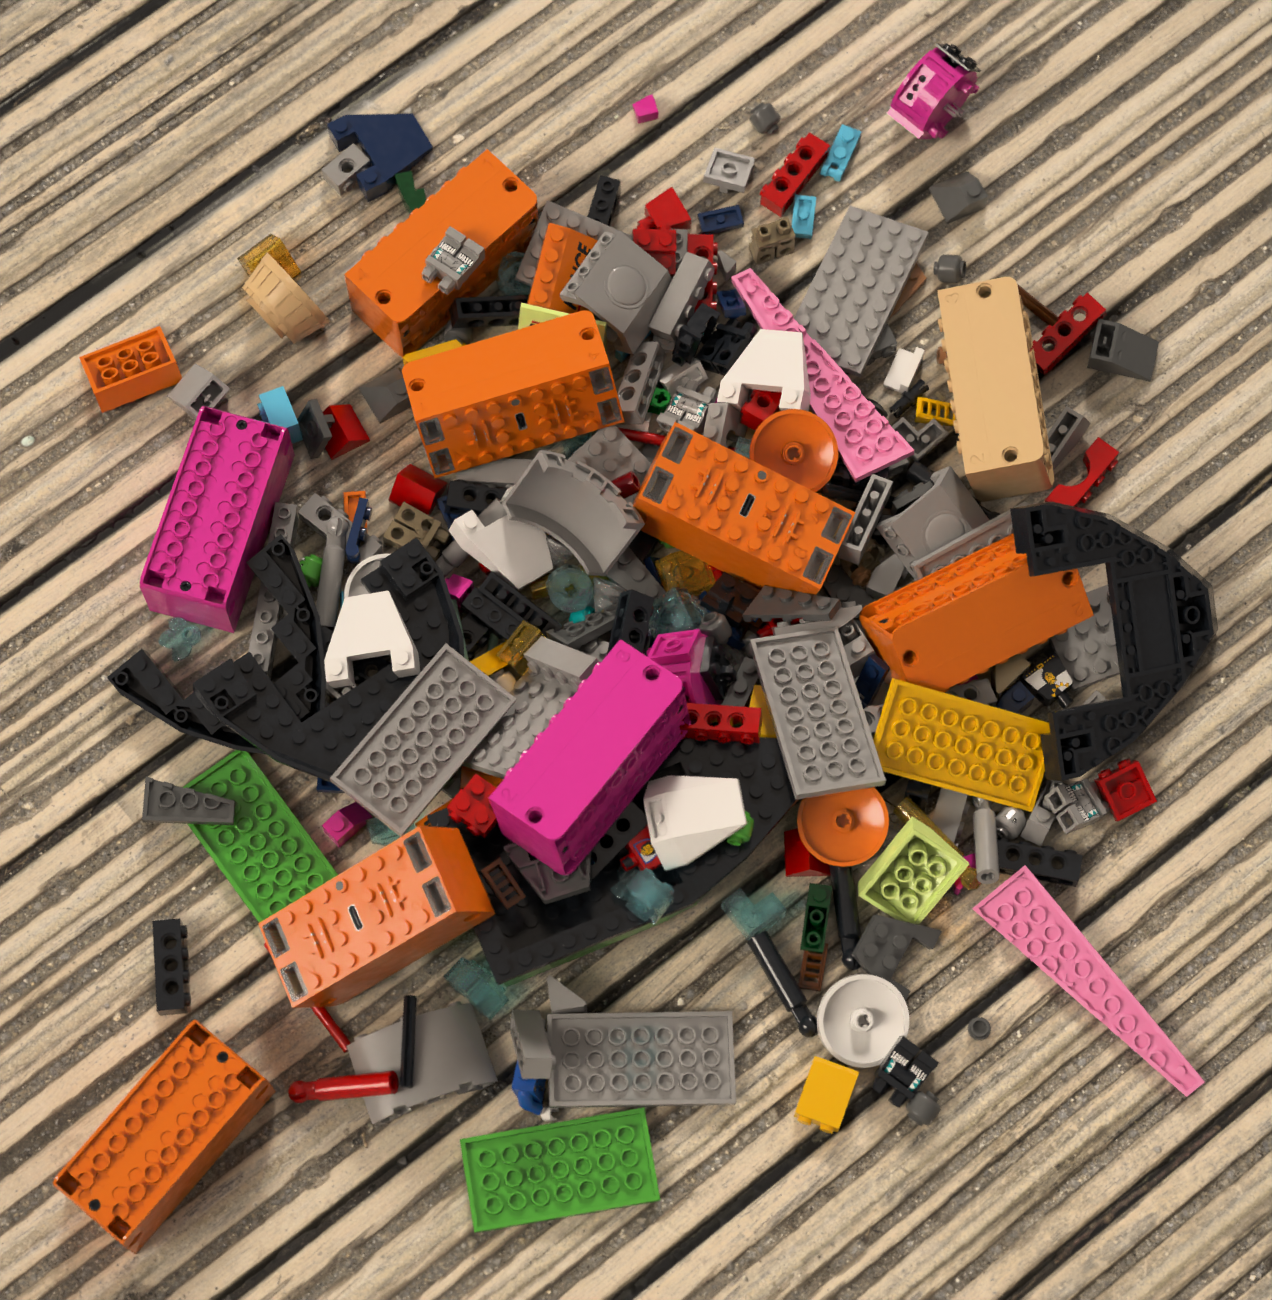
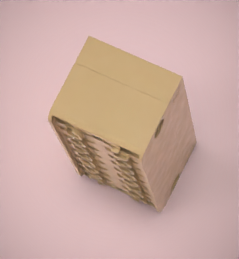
M1001 277L937 290L942 317L938 319L940 332L944 331L945 337L941 339L943 352H946L948 357L944 359L945 369L949 375L947 383L949 392H953L954 399L950 400L952 413H954L956 419L953 423L955 433L960 435L958 436L957 449L958 453L963 455L965 474L975 497L981 502L1050 489L1054 484L1055 477L1034 349L1030 351L1033 341L1029 317L1026 311L1023 310L1021 295H1019L1016 281L1011 277Z

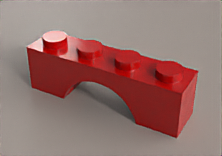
M1098 437L1085 452L1082 460L1087 468V478L1074 486L1058 484L1045 499V502H1055L1078 507L1081 502L1085 504L1091 497L1092 492L1090 491L1094 486L1098 488L1106 478L1104 474L1108 470L1112 472L1119 463L1117 460L1119 452Z

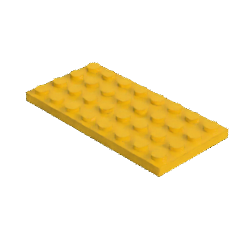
M892 678L873 741L884 772L1032 812L1045 773L1040 734L1049 733L1050 727L1049 722Z

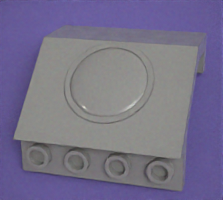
M620 230L617 234L604 231L559 295L563 301L584 306L603 322H606L618 335V338L613 343L615 350L633 355L649 333L650 329L648 326L672 278L669 271Z
M951 466L934 472L931 476L934 486L906 510L879 522L876 527L915 581H917V578L910 564L990 521Z

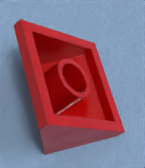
M351 404L329 405L322 412L323 415L332 414L335 423L329 428L332 438L325 447L331 460L370 442V438Z
M409 464L397 474L388 500L399 507L405 502L430 516L437 504V499L442 496L448 483L439 478H434V475Z
M798 828L784 832L786 877L831 876L829 864L814 857L804 846Z

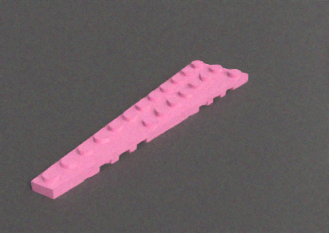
M751 268L731 277L733 285L761 329L801 332L803 334L811 393L809 407L813 414L823 419L833 431L838 445V454L855 482L914 455V449L898 431H895L889 425V421L884 416L878 413L872 402L868 401L861 394V390L851 382L850 378L818 342L807 334L806 329L798 324L791 312L780 304L779 299L769 291V288Z
M1026 865L972 908L1186 1097L1205 1082Z

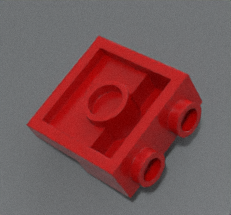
M638 225L637 229H633L632 241L669 271L670 276H674L676 273V230H671L669 225H661L658 229H650L649 225Z
M1130 758L1118 762V768L1112 771L1110 768L1100 771L1098 773L1099 777L1094 779L1102 799L1108 803L1110 811L1117 822L1157 802L1139 761H1131Z
M475 773L465 788L461 789L447 806L448 816L457 823L462 821L466 824L468 831L477 837L481 835L486 838L497 824V819L489 800L496 787Z

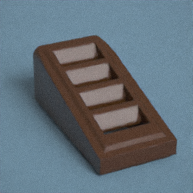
M500 858L479 871L506 910L526 897ZM499 868L500 872L490 877L489 873ZM504 875L506 879L496 885L494 881ZM510 883L511 887L501 893L499 889ZM515 890L517 895L507 901L505 896Z
M824 943L822 954L804 950L798 984L800 988L821 992L828 943ZM807 958L821 960V963L807 962ZM806 968L818 969L819 973L809 972L805 970ZM804 977L816 978L818 982L804 981Z

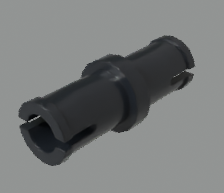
M920 379L909 391H904L901 394L902 397L889 407L891 413L895 412L893 414L894 417L899 418L910 406L914 407L917 404V398L929 390L928 385L923 386L925 384L923 380Z

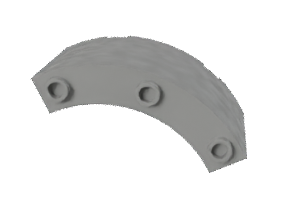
M546 450L538 452L502 502L509 520L532 525L553 536L574 554L587 575L606 576L645 525L637 509L631 502L627 503L619 495L622 491L610 480L580 461L573 463L566 460L563 454Z
M458 1001L449 1004L446 1008L416 1016L412 1088H402L400 1086L403 1017L400 1018V1022L371 1034L356 1036L354 1038L355 1041L347 1045L355 1074L395 1071L398 1076L399 1088L396 1094L363 1097L372 1125L390 1122L412 1111L411 1107L420 1103L428 1105L445 1099L446 1094L456 1091L459 1095L482 1090L498 1081L471 1003L461 1004Z

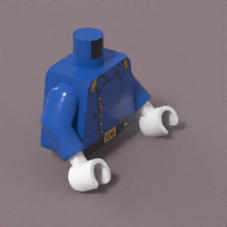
M517 1060L512 1090L518 1098L519 1106L536 1115L541 1114V1118L544 1121L557 1120L552 1117L551 1112H559L558 1108L543 1107L548 1079H522Z

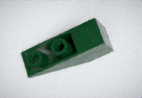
M815 883L809 884L800 950L823 953L832 886Z

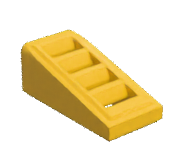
M924 397L917 398L916 423L928 424L932 419H935L940 425L954 427L953 421L956 419L954 413L953 419H948L949 410L952 411L951 403ZM923 408H927V414L923 413ZM932 409H936L935 416L931 415ZM940 409L945 410L944 418L940 417Z

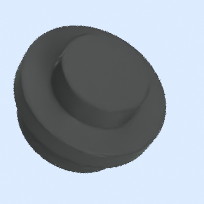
M976 1017L969 1022L968 1033L973 1039L981 1041L990 1035L991 1025L985 1018Z

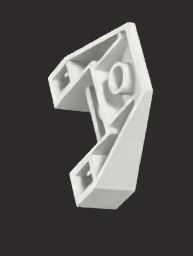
M760 329L721 380L717 403H729L740 412L744 403L748 400L749 390L753 389L782 392L779 404L781 411L786 409L808 411L811 393L803 334L801 332Z
M515 485L506 490L504 496L501 499L502 502L505 500V498ZM470 510L455 519L449 529L451 535L464 551L517 591L553 570L545 531L523 522L509 520L507 515L484 527L474 511Z
M383 591L346 597L324 659L326 682L332 688L355 685L352 661L391 655L392 670L399 678L419 675L421 672L418 651L390 592Z

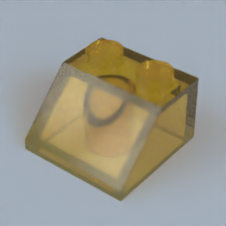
M271 233L237 258L249 277L266 253L270 254L292 279L301 273V270L281 239Z
M684 551L673 552L655 561L663 588L668 595V602L682 605L698 597L704 590L708 592L716 582L711 566L708 563Z

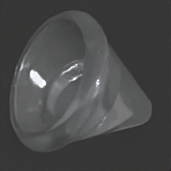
M549 534L546 536V541L553 565L552 572H556L571 560L574 554Z
M598 577L593 578L595 613H604V608L616 604L620 593L626 590L610 581Z

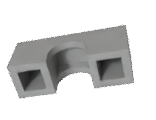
M709 403L703 436L727 448L726 436L729 433H737L740 412L729 403Z

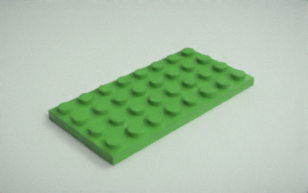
M235 750L183 787L235 801L234 825H187L258 923L338 875L248 752Z
M644 1107L460 1139L474 1233L660 1201Z

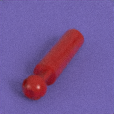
M395 1071L325 1077L309 1082L297 1080L289 1086L288 1095L295 1103L316 1099L319 1101L391 1095L397 1093L399 1080Z

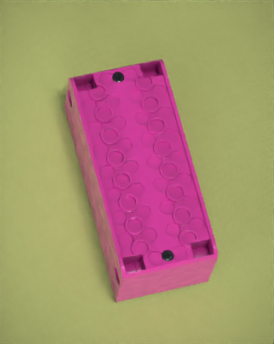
M201 406L140 578V589L150 611L231 633L235 632L255 574L246 562L264 547L272 524L275 502H279L295 457L288 428Z
M620 639L603 661L598 662L594 666L587 680L584 679L580 683L578 691L574 696L569 697L565 701L563 709L559 714H555L550 719L549 726L545 731L540 732L536 736L534 744L530 749H526L521 754L519 762L515 767H511L506 772L504 780L489 797L502 835L558 874H572L686 735L687 731H682L679 727L685 723L691 725L681 680Z

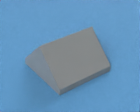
M548 976L547 984L552 1014L588 1012L586 1001L552 976Z

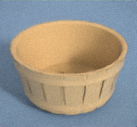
M268 253L260 259V263L248 280L244 282L245 284L242 288L250 296L246 301L281 339L287 336L295 344L331 323L320 308Z

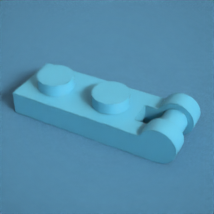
M843 124L841 125L827 159L821 168V176H830L837 182L841 181L862 131ZM831 166L838 167V169H833Z

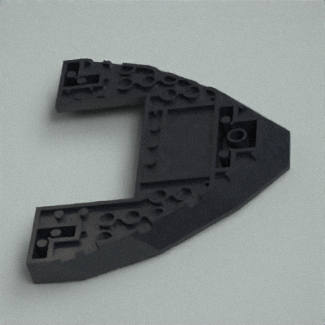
M1043 502L1010 508L1016 554L1027 555L1029 576H1039L1103 563L1106 566L1123 697L1048 712L1050 732L1040 734L1046 779L1063 781L1081 777L1092 768L1133 743L1187 683L1218 631L1213 585L1171 548L1111 514L1055 502Z
M416 537L382 559L379 567L363 577L361 583L369 594L383 591L390 592L418 651L421 672L445 643L464 657V637L443 572ZM250 652L234 662L230 658L193 682V691L204 707L220 722L276 762L331 782L330 777L418 675L399 678L393 672L391 663L302 723Z

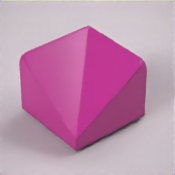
M653 94L632 104L638 124L658 119V109Z

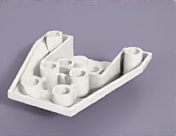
M669 775L649 781L643 800L651 844L666 871L690 864L747 825L739 779Z

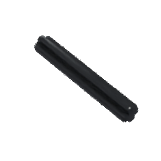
M826 483L822 488L824 496L858 503L864 493V490ZM894 496L889 497L885 508L891 509Z
M414 995L404 996L400 1086L402 1088H412L417 1005V998Z

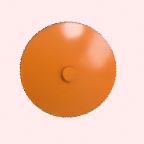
M786 409L770 415L758 426L750 443L749 458L817 492L830 480L836 469L838 445L833 431L823 419L806 410Z
M875 787L803 798L798 809L797 827L804 846L814 857L829 865L847 867L868 860L881 848L888 833L889 813L882 795Z

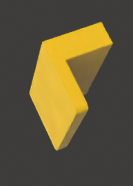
M504 642L470 662L490 677L515 663L522 656L520 653L513 656L508 645Z

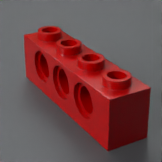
M810 132L805 138H800L794 153L787 155L784 160V166L774 172L770 184H765L760 191V204L780 217L784 215L794 202L795 194H800L830 152V145ZM807 156L810 159L804 160L801 157ZM790 172H796V173H798V175L793 176V175H790L789 173H790ZM782 187V188H785L786 190H785V191H779V190H777V188Z
M688 234L687 252L706 257L715 268L714 275H717V262H713V255L717 256L718 243H713L714 235ZM713 278L708 281L704 289L703 296L706 299L698 300L695 312L702 303L716 310V301H712V295H717V282H713Z
M1088 292L1084 296H1078L1072 303L1073 307L1069 311L1064 310L1057 317L1058 321L1053 326L1049 325L1041 334L1042 337L1037 342L1033 341L1030 351L1034 349L1037 369L1044 375L1097 325L1098 319H1103L1106 316V309ZM1080 313L1086 316L1083 321H1076L1074 319L1075 315ZM1061 329H1068L1070 334L1068 336H1061L1059 331ZM1046 344H1053L1055 346L1054 350L1050 352L1045 351L1043 347Z
M753 390L750 396L751 401H746L740 411L743 414L740 423L756 431L758 426L767 417L779 412L782 392Z
M686 703L690 721H696V723L693 725L685 723L679 726L680 730L687 731L682 739L695 738L698 741L711 739L723 743L730 741H739L744 744L760 743L763 719L761 708ZM713 722L719 723L717 726H710ZM735 724H741V725H742V726L739 727V728H733V727H732V726L735 725Z

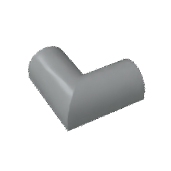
M904 417L892 426L914 449V455L910 456L914 461L921 460L949 435L935 419H932L920 431H917Z

